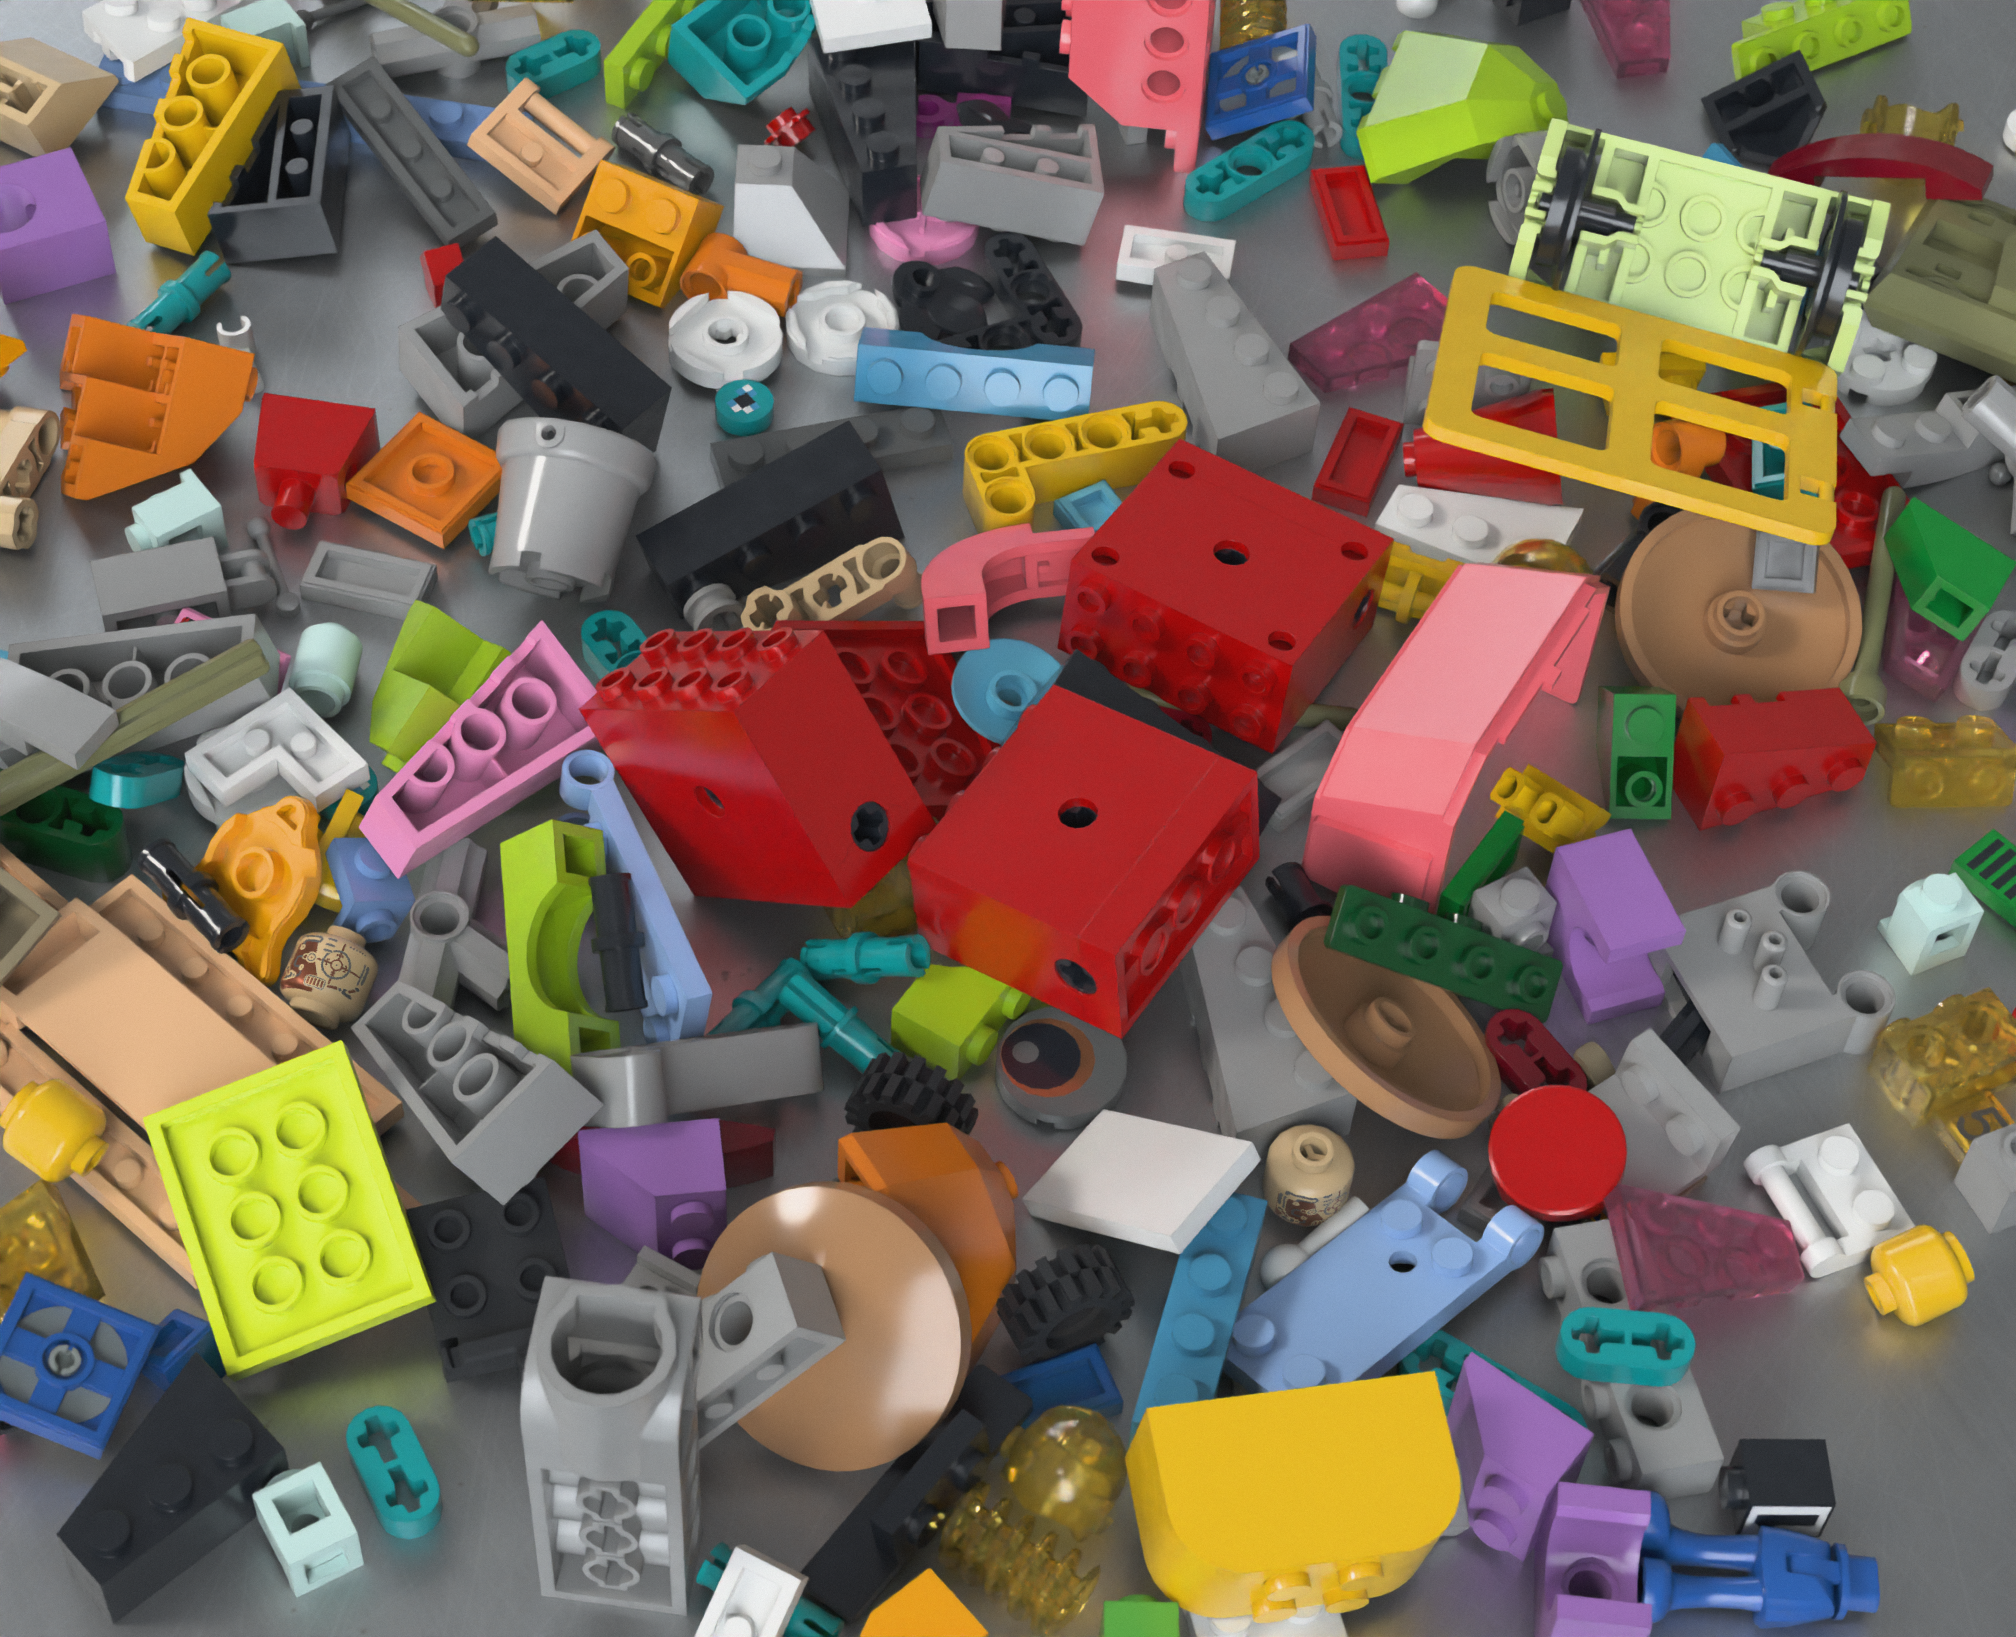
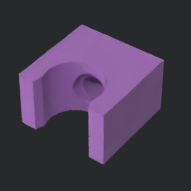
M71 147L0 167V296L4 305L116 273L106 220Z
M1631 828L1556 847L1545 889L1557 902L1547 942L1554 950L1552 957L1560 960L1563 964L1561 975L1587 1025L1661 1006L1665 990L1661 979L1651 964L1648 953L1682 944L1686 929Z
M1568 1482L1557 1483L1534 1547L1533 1637H1649L1652 1630V1604L1637 1603V1576L1641 1544L1651 1517L1650 1491Z

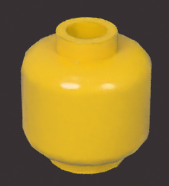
M51 1079L40 1085L35 1081H31L13 1097L1 1115L0 1126L5 1129L2 1140L3 1148L8 1154L47 1182H60L74 1172L81 1177H85L97 1166L109 1146L101 1138L106 1126V1113L61 1079Z
M1921 1224L1887 1239L1873 1248L1870 1256L1873 1274L1865 1277L1864 1283L1872 1302L1882 1315L1893 1311L1903 1323L1915 1327L1960 1307L1968 1295L1967 1283L1973 1281L1975 1277L1966 1252L1951 1231L1947 1230L1940 1233L1932 1226Z

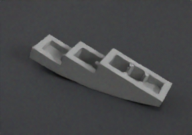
M0 657V741L27 756L38 748L79 770L119 726L116 710L60 681Z

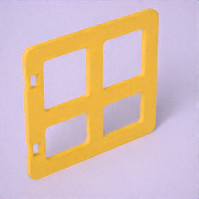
M1461 266L1455 270L1450 285L1422 424L1423 430L1430 437L1450 445L1810 545L1828 544L1836 528L1834 490L1837 485V414L1835 413L1837 374L1829 366L1815 360L1798 357L1779 350L1562 290L1555 291L1551 287L1479 267ZM1490 305H1499L1610 336L1617 341L1615 366L1604 365L1493 334L1486 328ZM1660 352H1669L1780 383L1787 389L1786 414L1666 382L1658 375ZM1479 366H1490L1604 398L1610 403L1605 450L1593 449L1475 415L1471 407ZM1803 402L1820 406V409L1803 405ZM1663 414L1781 448L1785 452L1784 500H1776L1655 465L1650 459L1654 415ZM1801 489L1819 494V498L1800 493Z

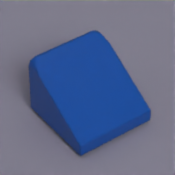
M174 1309L158 1324V1326H161L158 1338L141 1372L165 1392L191 1357L197 1352L221 1379L227 1374L210 1322L180 1309Z

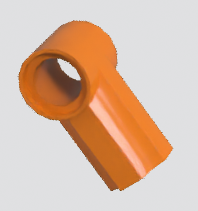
M715 232L706 235L702 239L682 273L679 283L682 292L688 299L705 293H709V301L728 299V291H740L764 300L774 308L778 316L785 318L789 306L791 309L797 303V296L800 294L803 286V271L749 256L743 245L735 238L724 233Z
M1677 418L1660 421L1653 426L1650 459L1652 463L1661 468L1700 478L1704 468L1716 465L1724 456L1726 450V435L1724 431ZM1634 496L1632 500L1634 505L1630 513L1639 520L1643 509L1655 501Z

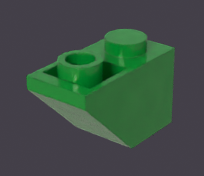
M1914 496L1883 536L1910 608L1962 642L1989 612L2016 565V561Z
M1598 686L1596 750L1605 810L1612 814L1609 819H1671L1676 694L1662 687Z

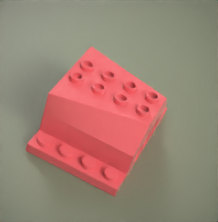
M1062 0V10L1066 11V17H1071V20L1062 21L1060 36V54L1070 55L1069 79L1120 125L1166 130L1165 148L1175 149L1173 172L1191 173L1196 170L1214 30L1216 0Z

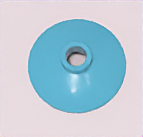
M1009 638L989 640L990 648L967 651L955 668L951 684L955 706L965 722L981 736L998 744H1002L1027 704L1061 667L1058 661L1043 649L1022 640ZM1002 700H1007L1011 702L1014 706L1008 705L1004 703Z

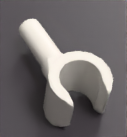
M240 317L242 330L237 332L224 331L221 322L217 323L216 329L221 346L255 354L256 345L251 321L248 317ZM254 360L252 367H256ZM259 371L255 393H260L265 389V384Z

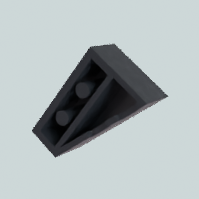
M1006 0L1001 51L945 48L933 12V2H926L932 22V37L914 40L915 76L919 90L957 96V92L1012 97L1011 105L1086 117L1088 95L1069 79L1070 55L1060 54L1062 21L1071 20V17H1066V11L1062 10V0Z
M334 85L278 91L251 138L252 152L244 165H235L229 176L232 184L222 203H213L207 214L226 264L338 253L351 135Z
M197 1352L191 1357L56 1534L70 1575L113 1625L255 1519L257 1513L252 1494L264 1489L266 1484L278 1474L289 1470L285 1448Z

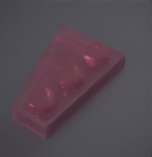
M1618 1184L1604 1198L1630 1310L1651 1312L1657 1305L1675 1303L1677 1309L1697 1306L1705 1298L1725 1296L1730 1301L1787 1293L1805 1278L1789 1220L1624 1184Z

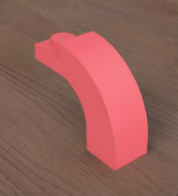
M1030 523L1012 525L968 537L940 552L926 566L921 578L925 640L928 655L990 648L988 620L996 612L1009 605L1026 600L1065 596L1071 559L1095 534L1094 528L1086 527L1033 533Z

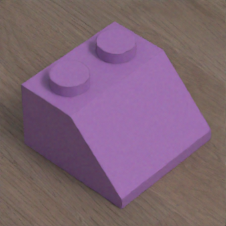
M719 1118L657 1123L626 1128L579 1130L578 1140L585 1216L637 1253L645 1245L690 1270L703 1269L711 1249L727 1227L726 1183Z
M1471 1352L1463 1363L1447 1417L1455 1456L1459 1458L1469 1525L1473 1527L1476 1535L1485 1544L1498 1551H1508L1524 1562L1535 1547L1557 1483L1577 1482L1594 1433Z

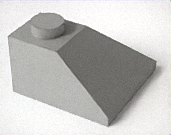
M738 144L733 238L743 245L749 256L803 271V276L845 277L850 202L848 189L795 147Z

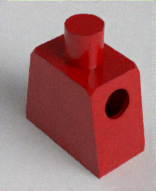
M264 393L261 402L254 455V471L259 501L266 506L272 507L271 517L275 523L286 529L297 530L306 525L310 512L334 516L345 513L352 501L347 498L345 484L381 449L376 409Z

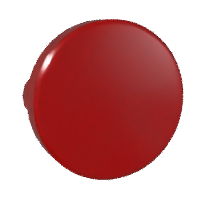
M1546 1085L1520 1094L1500 1112L1489 1137L1490 1171L1501 1199L1506 1204L1515 1205L1536 1219L1550 1222H1567L1598 1216L1604 1210L1606 1203L1617 1192L1625 1174L1627 1143L1619 1119L1600 1098L1577 1087Z

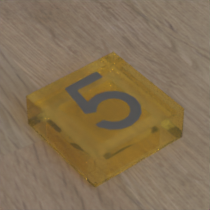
M1988 1087L1934 1110L1928 1122L1960 1166L1974 1138L2015 1123Z

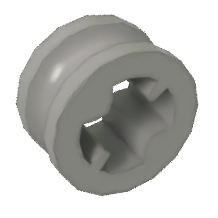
M722 583L711 584L701 588L687 600L683 609L684 617L690 626L693 627L694 631L704 628H711L713 631H736L743 626L740 616L744 608L739 601H736V596L731 588Z

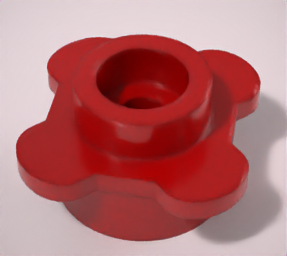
M789 107L765 126L771 136L764 141V145L796 147L811 135L816 129L807 118L810 113L808 108L797 114L792 107Z

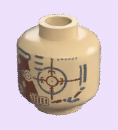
M330 926L327 933L311 932L301 936L297 941L280 983V991L289 1002L288 1006L311 1025L323 1029L334 1030L337 1029L339 1023H348L358 1019L376 980L379 967L374 957L364 949L366 944L365 938L350 929L340 926Z
M1317 1125L1293 1126L1280 1133L1269 1147L1262 1180L1264 1197L1272 1211L1288 1223L1305 1227L1320 1225L1336 1214L1348 1200L1355 1163L1350 1147L1340 1135L1326 1127Z

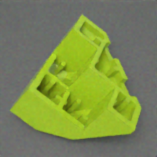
M1404 30L1397 34L1391 48L1395 52L1393 60L1389 66L1382 69L1371 95L1375 100L1371 112L1362 117L1356 133L1371 183L1408 184L1454 158L1489 159L1495 143L1503 137L1512 136L1517 133L1548 130L1552 118L1569 121L1567 118V104L1559 91L1558 84L1518 46L1437 32Z
M415 600L407 613L372 700L369 742L387 753L381 764L397 774L424 744L439 732L449 721L452 714L488 680L492 672L503 660L512 653L502 646L483 640L435 606Z

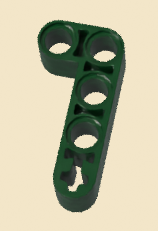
M57 785L0 816V843L24 863L101 884L115 881L122 877L131 867L133 856L122 810L95 802L89 798L87 793Z

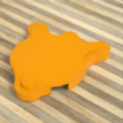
M286 796L275 805L263 807L261 810L250 814L236 813L222 824L211 839L204 857L194 867L197 871L208 872L219 885L218 893L239 916L249 923L250 929L246 939L241 945L230 952L236 955L238 963L267 988L272 987L277 982L285 944L293 931L307 917L317 899L321 885L322 861L317 839L318 813L311 801L298 796ZM183 883L182 887L204 908L203 902ZM162 892V899L167 903L168 897Z

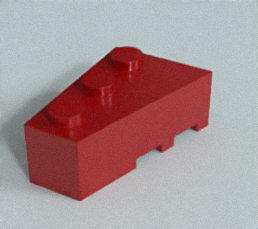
M1840 687L1780 691L1775 702L1756 703L1750 694H1736L1730 700L1732 705L1709 706L1704 697L1688 698L1674 742L1672 788L1699 831L1722 824L1733 826L1745 821L1751 815L1776 807L1781 809L1791 808L1808 797L1831 790L1842 792L1863 781L1877 742Z

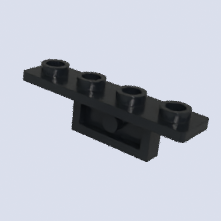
M983 1364L977 1365L965 1378L957 1401L942 1423L927 1438L895 1460L800 1573L809 1577L804 1589L848 1622H856L917 1549L923 1548L932 1540L938 1532L944 1517L961 1496L969 1493L979 1484L987 1472L990 1462L1033 1412L1032 1399Z

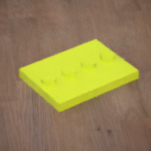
M342 1040L143 1117L227 1377L234 1382L437 1302L348 1047Z

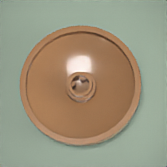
M1682 510L1661 522L1644 538L1632 555L1621 577L1616 596L1615 625L1617 638L1627 666L1641 686L1662 687L1676 694V717L1682 720L1688 698L1704 697L1709 706L1732 705L1730 700L1736 694H1750L1756 703L1777 701L1776 697L1780 691L1838 688L1839 683L1847 678L1857 658L1862 634V611L1853 578L1842 558L1830 543L1820 545L1816 593L1752 589L1757 530L1687 510Z
M1331 916L1310 917L1297 924L1275 949L1272 957L1271 973L1279 1004L1293 1030L1312 1056L1355 1098L1379 1115L1403 1128L1424 1136L1439 1139H1457L1472 1133L1496 1109L1501 1096V1079L1496 1059L1486 1045L1483 1032L1457 996L1452 992L1326 948L1324 946V938Z
M817 1181L794 1185L754 1203L740 1213L725 1228L711 1249L701 1273L697 1296L702 1297L703 1300L710 1295L717 1294L745 1273L747 1266L752 1261L771 1252L817 1264L822 1268L846 1341L738 1420V1424L754 1439L783 1458L800 1465L828 1471H856L882 1465L901 1456L927 1438L946 1418L958 1399L967 1375L972 1345V1327L966 1293L949 1254L938 1238L916 1215L900 1203L872 1189L845 1182Z

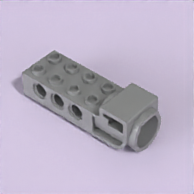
M545 1276L524 1367L520 1403L521 1431L542 1596L687 1616L702 1540L696 1396L697 1379L703 1354L702 1297L632 1288L621 1284H603Z

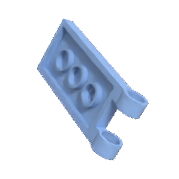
M594 750L575 751L569 754L563 761L559 793L566 804L578 810L588 811L589 814L572 812L561 816L557 820L603 830L606 874L631 873L632 880L630 884L637 932H644L646 945L643 948H639L645 998L648 1000V1007L639 1009L644 1019L643 1031L646 1044L704 1036L713 993L614 782V766L610 759L600 752ZM590 776L597 779L600 783L593 785L582 784L576 781L574 777Z
M1432 1150L1426 1153L1414 1165L1404 1185L1238 1313L1223 1372L1236 1383L1239 1382L1250 1394L1380 1378L1508 1273L1524 1266L1538 1250L1543 1240L1544 1227L1517 1206L1509 1205L1501 1209L1491 1219L1484 1230L1482 1238L1478 1242L1473 1241L1438 1215L1448 1210L1459 1199L1466 1187L1468 1172L1442 1151ZM1406 1263L1415 1266V1268L1409 1272L1401 1273L1393 1270L1390 1266Z

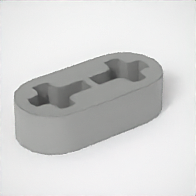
M1997 610L1989 613L1983 619L1955 674L1952 684L1955 696L1964 705L1979 711H1991L2000 707L2016 681V612ZM2000 637L2011 640L2005 651L1994 647ZM1983 669L1993 673L1992 679L1987 684L1977 681Z

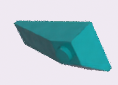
M706 0L671 25L667 62L703 98L746 105L787 74L807 44L808 39L811 38L817 29L810 1Z

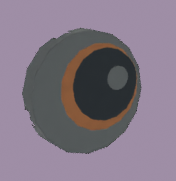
M1053 1006L1027 1012L1008 1026L997 1045L995 1082L1003 1101L1021 1118L1037 1124L1038 1119L1043 1122L1054 1123L1055 1129L1071 1130L1089 1125L1103 1109L1112 1111L1122 1095V1089L1126 1084L1128 1054L1121 1038Z

